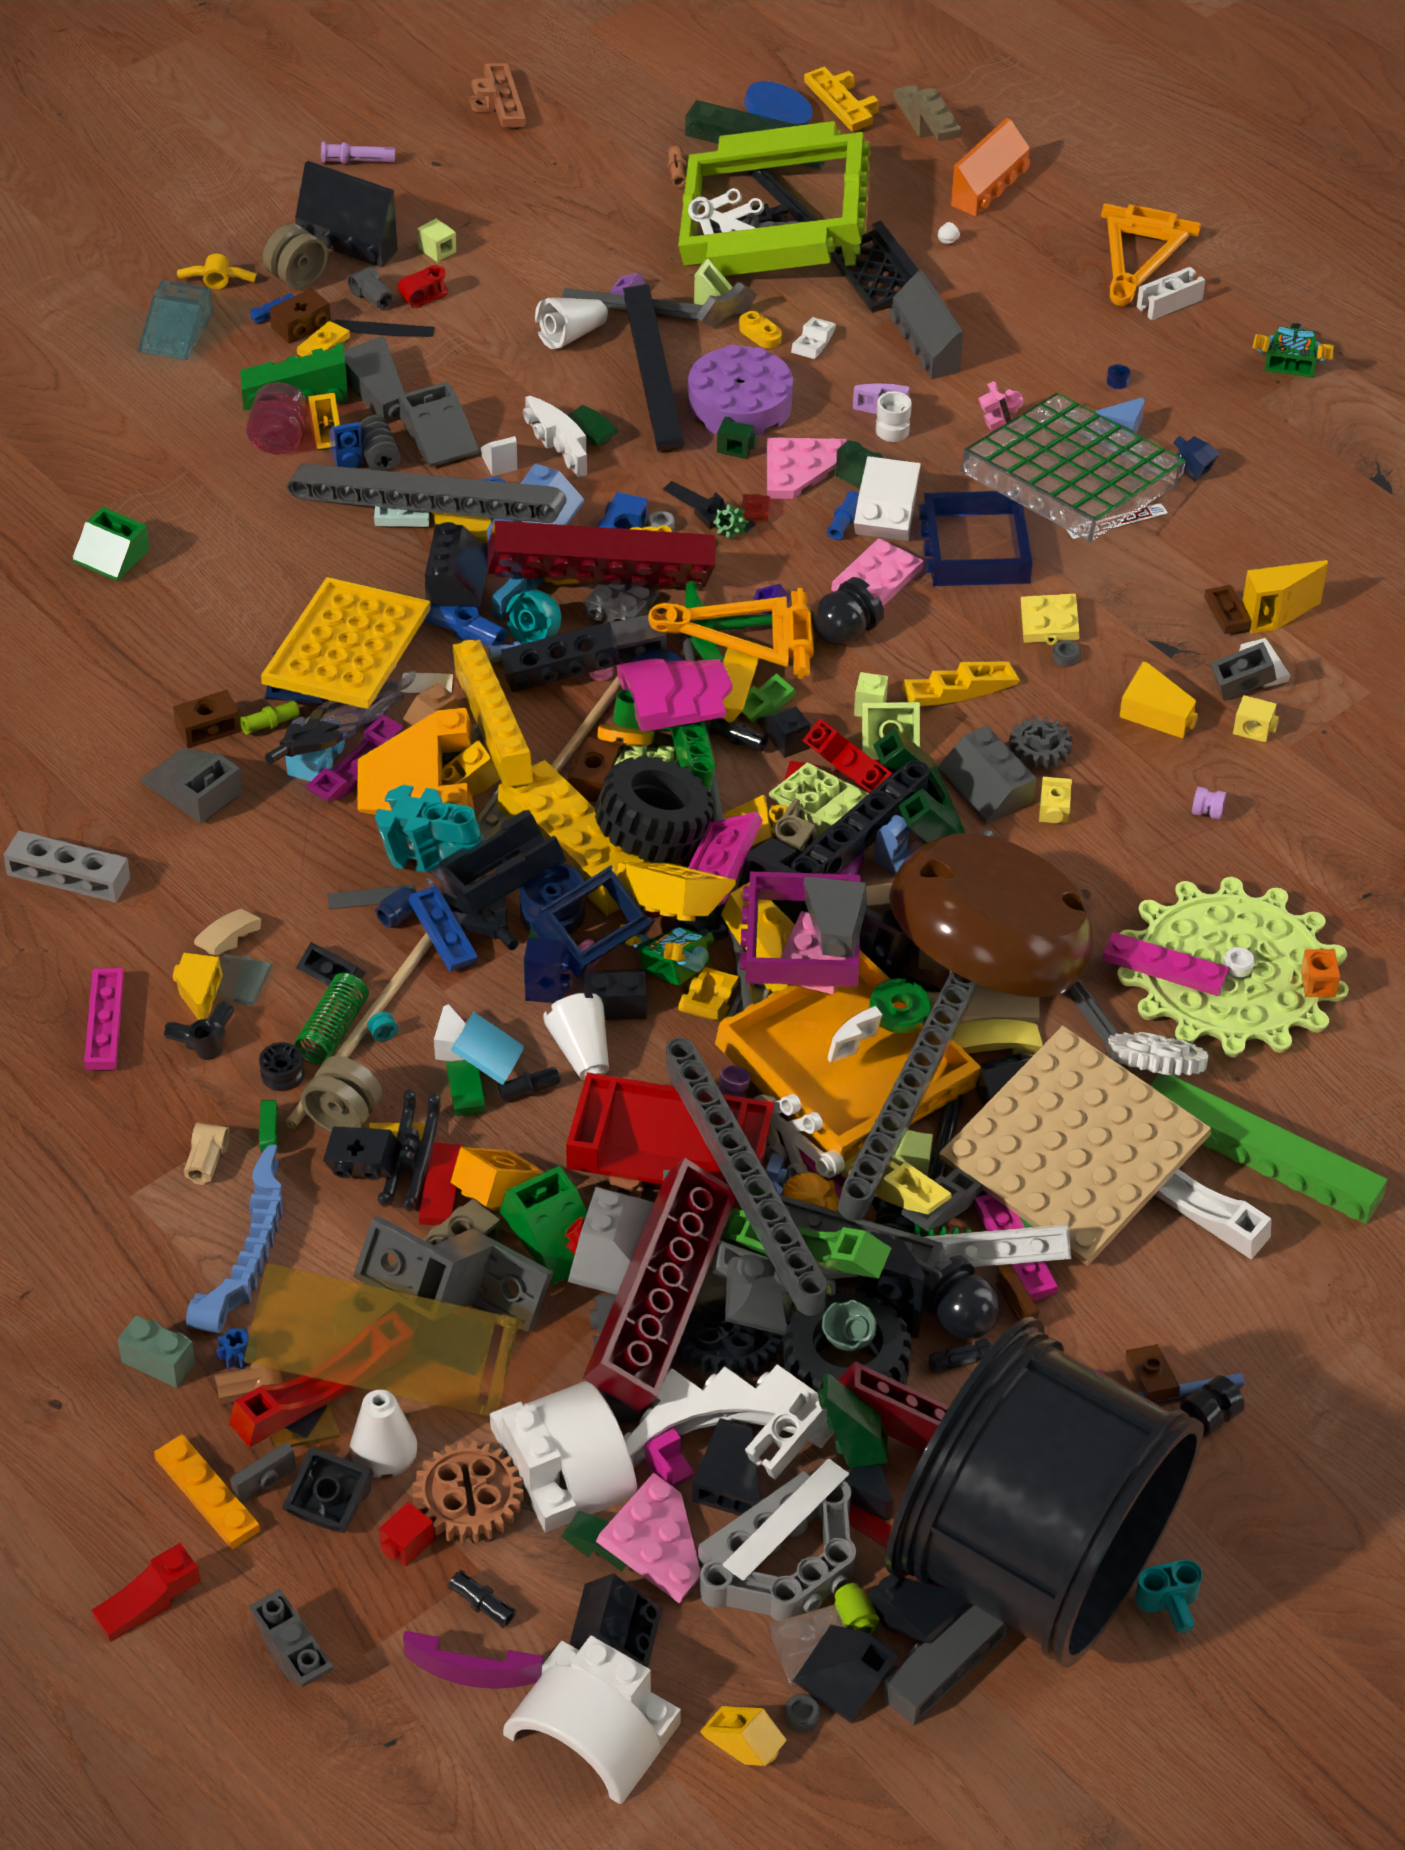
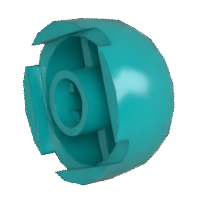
M532 590L518 593L510 599L506 607V613L510 612V621L507 622L508 628L512 636L520 644L556 636L561 626L562 616L560 607L551 595L542 591Z

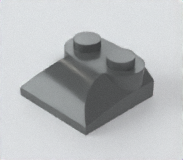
M755 1255L732 1257L727 1263L725 1321L785 1335L786 1328L790 1324L792 1299L770 1259Z

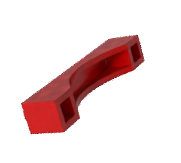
M393 1311L368 1325L345 1348L312 1371L284 1383L261 1385L236 1399L229 1425L250 1448L406 1359L409 1355L414 1333Z

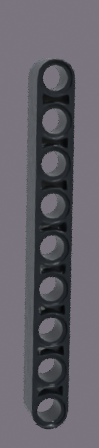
M649 284L623 287L625 305L657 452L683 448L680 422Z

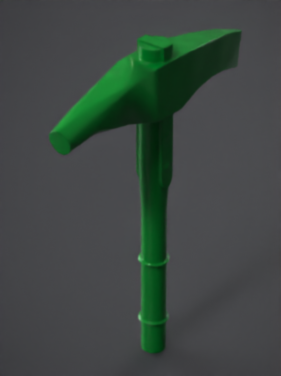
M694 581L688 582L686 584L684 607L706 606L698 595L697 583ZM772 614L736 615L690 622L713 630H733L772 625ZM688 635L695 649L704 660L719 659L723 661V657L716 644Z

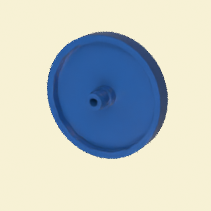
M760 81L753 83L748 87L744 97V104L748 112L763 124L775 129L808 125L813 114L812 107L805 97L792 88L775 82Z

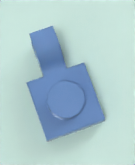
M772 1153L766 1173L777 1193L782 1195V1186L788 1178V1169H784L785 1156Z

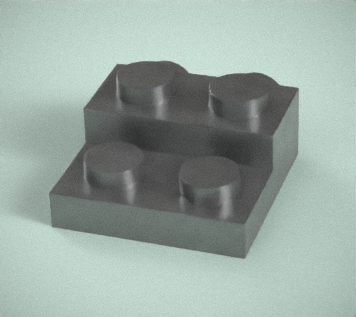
M624 581L618 584H598L585 600V616L602 623H612L648 615L649 611L660 601V593Z

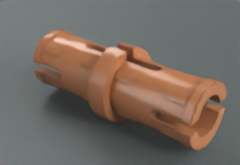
M676 145L671 146L667 152L669 157L668 171L672 177V185L676 188H682L686 185L687 163L683 158L682 148Z

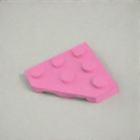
M767 438V499H794L808 485L813 487L828 477V472L834 468L840 469L845 466L847 459L846 439Z
M653 1473L601 1531L596 1542L680 1604L698 1582L701 1571L682 1494Z

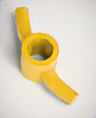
M218 253L209 255L206 258L205 266L197 265L177 270V276L180 280L193 276H203L204 283L211 289L224 288L228 283L229 277H237L254 283L257 274L242 268L230 267L229 259Z

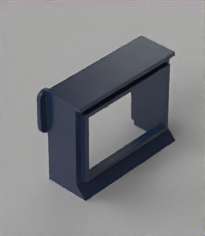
M612 866L607 867L542 907L531 924L532 931L547 949L555 948L576 978L583 974L589 964L635 935L642 934L646 936L655 920L645 914L613 872ZM603 885L624 912L629 922L589 948L581 951L554 915Z

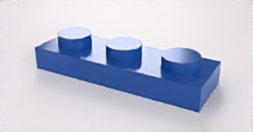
M434 886L410 894L408 901L448 971L451 972L475 964L478 956L439 888Z

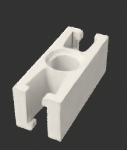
M1187 267L1140 286L1137 308L1144 311L1149 306L1148 318L1152 321L1202 301L1205 279L1200 276L1197 280L1193 281L1196 272L1193 268Z
M799 1385L745 1449L749 1459L757 1466L762 1464L768 1475L775 1480L827 1419V1410L821 1409L819 1400L815 1403L816 1408L803 1421L798 1419L796 1415L805 1403L808 1405L811 1402V1393L802 1385ZM787 1426L796 1428L795 1434L790 1438L779 1436L781 1430ZM772 1444H776L780 1448L770 1462L767 1459L762 1461L759 1458Z

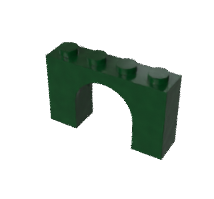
M897 728L873 744L881 765L893 774L909 761L918 760L928 765L927 792L921 789L899 805L906 825L926 842L943 836L965 833L932 757Z

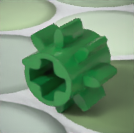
M727 504L726 510H717L716 520L713 521V524H716L719 528L717 534L721 536L726 535L727 538L732 540L735 539V534H745L744 528L749 523L742 516L745 510L735 509V506Z

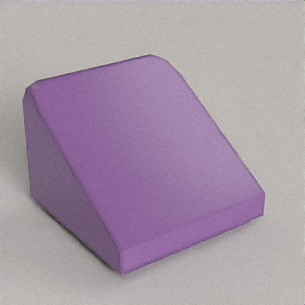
M641 273L622 276L612 287L610 293L624 295L623 287L646 284Z

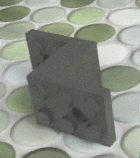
M378 1216L371 1220L353 1277L432 1321H436L474 1303L528 1333L535 1328L554 1272L474 1229L432 1245ZM389 1253L397 1258V1269H393L388 1261ZM509 1280L517 1283L519 1288L517 1296L510 1292L508 1287Z

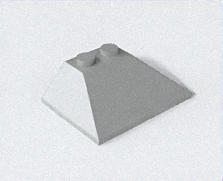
M595 1187L579 1237L568 1282L617 1295L655 1202Z

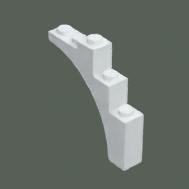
M776 1365L770 1373L765 1372L758 1380L756 1388L724 1366L718 1374H712L708 1378L703 1390L674 1369H671L665 1377L658 1397L652 1401L654 1409L651 1407L646 1410L640 1419V1425L632 1433L628 1432L624 1435L633 1468L645 1458V1443L673 1428L681 1436L696 1429L717 1425L719 1418L729 1421L735 1420L741 1423L766 1425L799 1385H802L811 1393V1402L808 1405L805 1403L796 1415L800 1421H803L816 1408L815 1403L819 1400L818 1393L779 1365ZM827 1419L809 1439V1442L820 1448L835 1433H830ZM792 1426L782 1429L793 1434L796 1432V1428Z

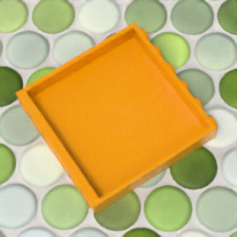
M860 949L858 987L837 986L834 994L805 988L802 985L791 984L781 991H774L757 1004H750L744 1011L735 1016H728L723 1019L718 1026L715 1045L736 1066L749 1072L750 1080L765 1095L773 1096L777 1101L790 1094H795L799 1098L801 1109L794 1114L785 1115L789 1120L802 1118L811 1112L818 1113L823 1122L822 1128L811 1134L805 1131L801 1132L822 1152L837 1151L842 1155L844 1162L861 1151L923 1028L921 1027L914 1032L900 1034L889 1032L879 1026L877 1035L860 1041L856 1054L830 1063L827 1058L833 1037L837 1031L851 1018L867 1010L873 989L877 984L890 979ZM902 1002L893 1003V1006L896 1008H907L906 1004ZM953 1039L911 1124L976 1087L981 1066Z

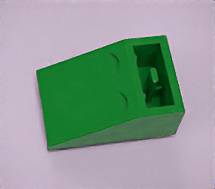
M559 1165L506 1190L500 1208V1213L535 1262L554 1272L551 1279L552 1285L569 1278L575 1255L566 1247L570 1240L565 1236V1233L578 1218H586L587 1215L578 1190Z

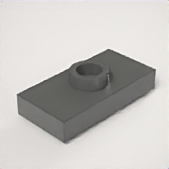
M288 1442L283 1443L230 1478L232 1493L241 1503H244L262 1490L272 1488L278 1480L296 1469L294 1449Z

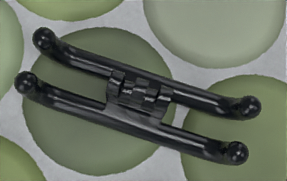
M406 1090L403 1094V1112L397 1133V1139L402 1146L393 1178H386L383 1192L378 1195V1202L382 1207L390 1206L395 1197L401 1170L413 1172L408 1196L403 1200L405 1210L411 1212L417 1208L421 1197L439 1123L441 1100L437 1094H431L428 1097L427 1119L422 1140L420 1141L418 1130L412 1128L416 1109V1094L412 1090Z

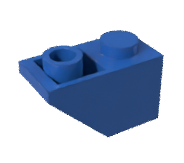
M355 422L333 426L329 430L330 449L335 465L347 468L363 466L360 423Z

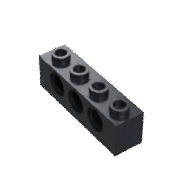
M610 622L501 649L504 675L512 692L553 683L620 664L617 639Z

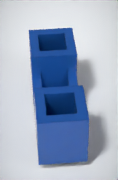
M617 492L612 502L609 501L607 503L605 516L603 519H599L597 527L618 529L643 528L648 519V499Z

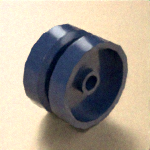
M557 862L552 865V868L545 869L544 873L519 887L520 918L527 930L530 931L531 924L542 907L584 882L578 870L568 864H559ZM585 897L554 915L568 934L573 933L582 925L585 918Z

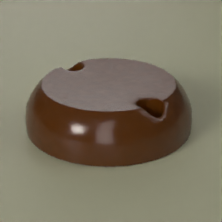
M972 833L954 834L934 839L918 848L905 859L897 871L890 888L889 901L891 910L907 936L932 959L954 973L979 985L1013 995L1047 997L1058 995L1071 989L1076 985L1087 967L1093 949V931L1091 919L1082 896L1070 880L1057 868L1040 856L1016 844L992 836Z

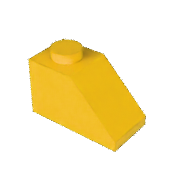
M183 953L180 964H176L174 967L173 981L177 982L180 996L198 1020L208 1019L223 978L219 957Z
M721 1706L700 1731L706 1739L744 1765L766 1766L777 1758L779 1749L787 1741L763 1708Z

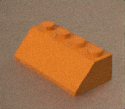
M1004 119L954 165L951 206L977 216L983 209H987L990 203L996 197H999L1009 185H1012L1022 173L1028 170L1030 166V148L1011 119Z

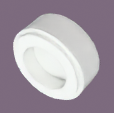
M1235 947L1225 953L1223 966L1229 967L1228 974L1235 977H1245L1253 971L1255 958L1249 950Z

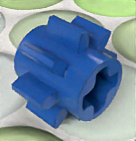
M229 1328L224 1337L218 1336L217 1358L218 1360L226 1359L228 1369L231 1367L245 1369L250 1360L256 1361L255 1349L258 1348L257 1338H249L247 1328L243 1330Z

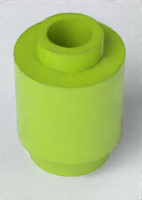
M849 1583L840 1587L834 1595L836 1599L834 1605L844 1627L872 1634L879 1623V1617L867 1591L857 1583Z

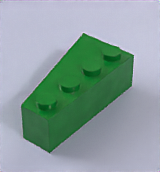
M343 342L335 344L334 348L323 351L320 348L312 350V354L297 358V355L286 357L287 360L277 364L271 361L240 370L243 410L309 406L308 396L335 393L336 404L348 403Z

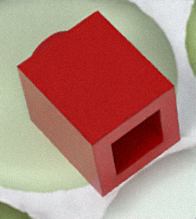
M409 1502L379 1528L381 1550L391 1560L397 1559L404 1566H407L435 1540L433 1521Z

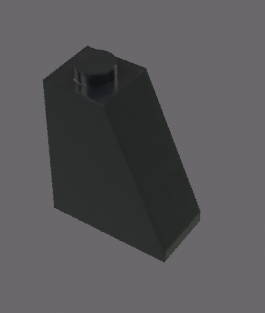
M719 1418L693 1480L692 1502L741 1516L760 1502L756 1464L749 1459L745 1451L747 1446L753 1441L752 1427L745 1426L739 1421Z

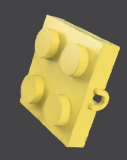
M1076 594L1021 597L1024 643L1046 642L1048 645H1054L1057 641L1079 640ZM1053 637L1054 641H1049V638Z

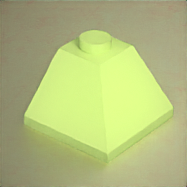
M920 702L862 703V751L870 758L879 760L873 744L895 728L920 747Z

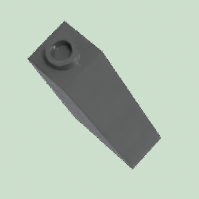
M380 336L344 350L348 385L375 415L384 417L388 423L399 420V395L405 394L386 339Z

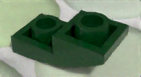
M583 404L567 415L584 432L586 442L598 447L607 444L614 435L619 433L609 420Z
M578 1511L561 1537L587 1557L595 1551L622 1572L627 1564L596 1542L599 1534L609 1522L589 1513Z

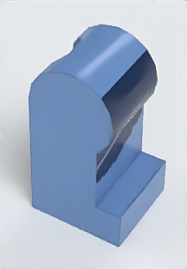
M898 815L892 816L888 824L881 827L876 834L874 863L895 875L905 859L913 853L907 849L908 837L911 835L912 830L906 825L903 817Z

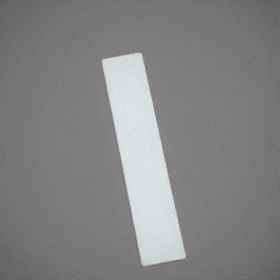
M827 1459L723 1563V1566L741 1580H745L849 1473L832 1460Z

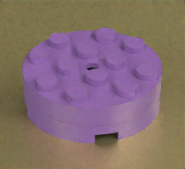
M728 345L725 348L714 350L698 359L689 372V412L693 419H696V417L705 423V429L714 434H717L726 416L730 417V421L754 426V433L759 436L765 435L766 428L776 423L779 428L791 413L792 373L783 360L767 352L762 347L753 348Z

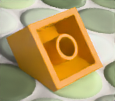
M461 1147L451 1183L462 1190V1195L476 1199L487 1210L497 1211L498 1207L502 1205L506 1190L544 1173V1171L511 1150Z

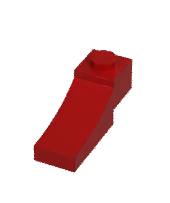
M181 1543L150 1559L151 1564L132 1582L100 1605L91 1609L93 1618L110 1642L171 1608L170 1599L201 1582L198 1566Z

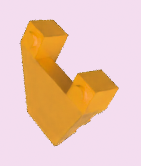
M467 709L438 710L358 759V811L375 815L378 809L392 811L389 802H385L384 798L388 791L402 785L413 786L414 789L411 797L421 798L426 788L436 789L443 803L465 805L474 810L473 798L467 783L442 785V753L464 751L473 744L472 723Z

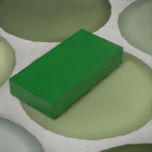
M465 1059L446 1062L454 1116L485 1113L479 1069Z

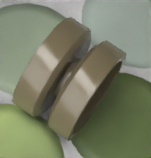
M294 223L285 224L278 228L267 241L262 256L263 265L269 273L280 278L288 286L296 290L305 289L321 276L326 267L328 259L327 247L323 241L309 234L301 226Z
M332 1056L325 1059L316 1072L315 1078L310 1080L302 1092L301 1104L307 1115L316 1124L329 1132L332 1131L333 1126L362 1128L369 1114L373 1112L383 1097L382 1087L377 1078L357 1061L342 1056Z

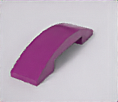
M381 714L363 731L365 739L332 771L324 768L306 785L307 790L327 802L335 801L347 795L358 787V759L403 732L404 726Z
M405 1631L403 1635L404 1652L407 1658L432 1675L453 1683L478 1688H513L536 1683L542 1676V1665L544 1662L543 1656L508 1650L506 1661L503 1662L440 1650V1640L437 1636Z

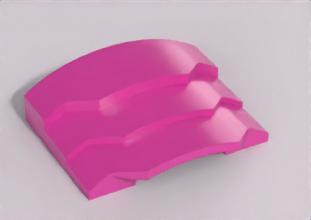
M649 659L617 665L618 681L622 689L630 690L634 698L635 716L641 732L726 717L723 699L733 689L729 675L719 659L693 662L691 660L665 662L663 659Z

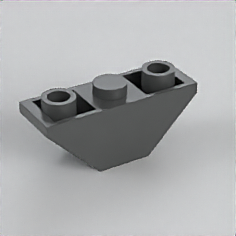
M281 1589L249 1605L269 1653L287 1680L303 1688L334 1670L332 1664Z

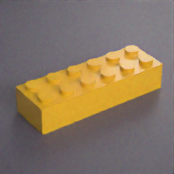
M546 760L532 766V783L505 788L503 783L499 784L497 809L508 819L524 810H530L541 833L547 839L553 836L557 838L567 860L564 863L578 870L584 882L609 866L613 867L612 870L617 876L618 862H650L648 859H639V856L632 853L629 855L623 852V848L615 847L610 843L609 837H605L597 824L595 808ZM603 885L586 895L606 916L621 909Z

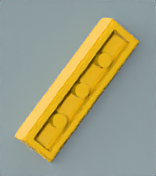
M727 648L723 665L729 675L733 690L723 699L726 717L722 718L732 723L744 708L759 658Z

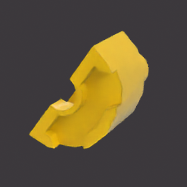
M704 967L700 975L692 979L689 993L682 995L678 1010L710 1021L721 1022L726 1018L731 1008L727 1003L732 991L737 989L739 977Z

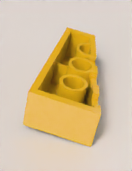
M750 882L730 893L721 914L739 945H741V929H748V925L742 924V906H749V902H743V887L749 886ZM759 900L756 958H780L795 926L771 900ZM764 983L767 990H772V992L781 991L791 985Z

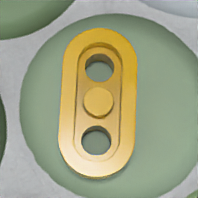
M749 311L740 316V332L760 347L771 349L781 344V329L763 315L755 311Z

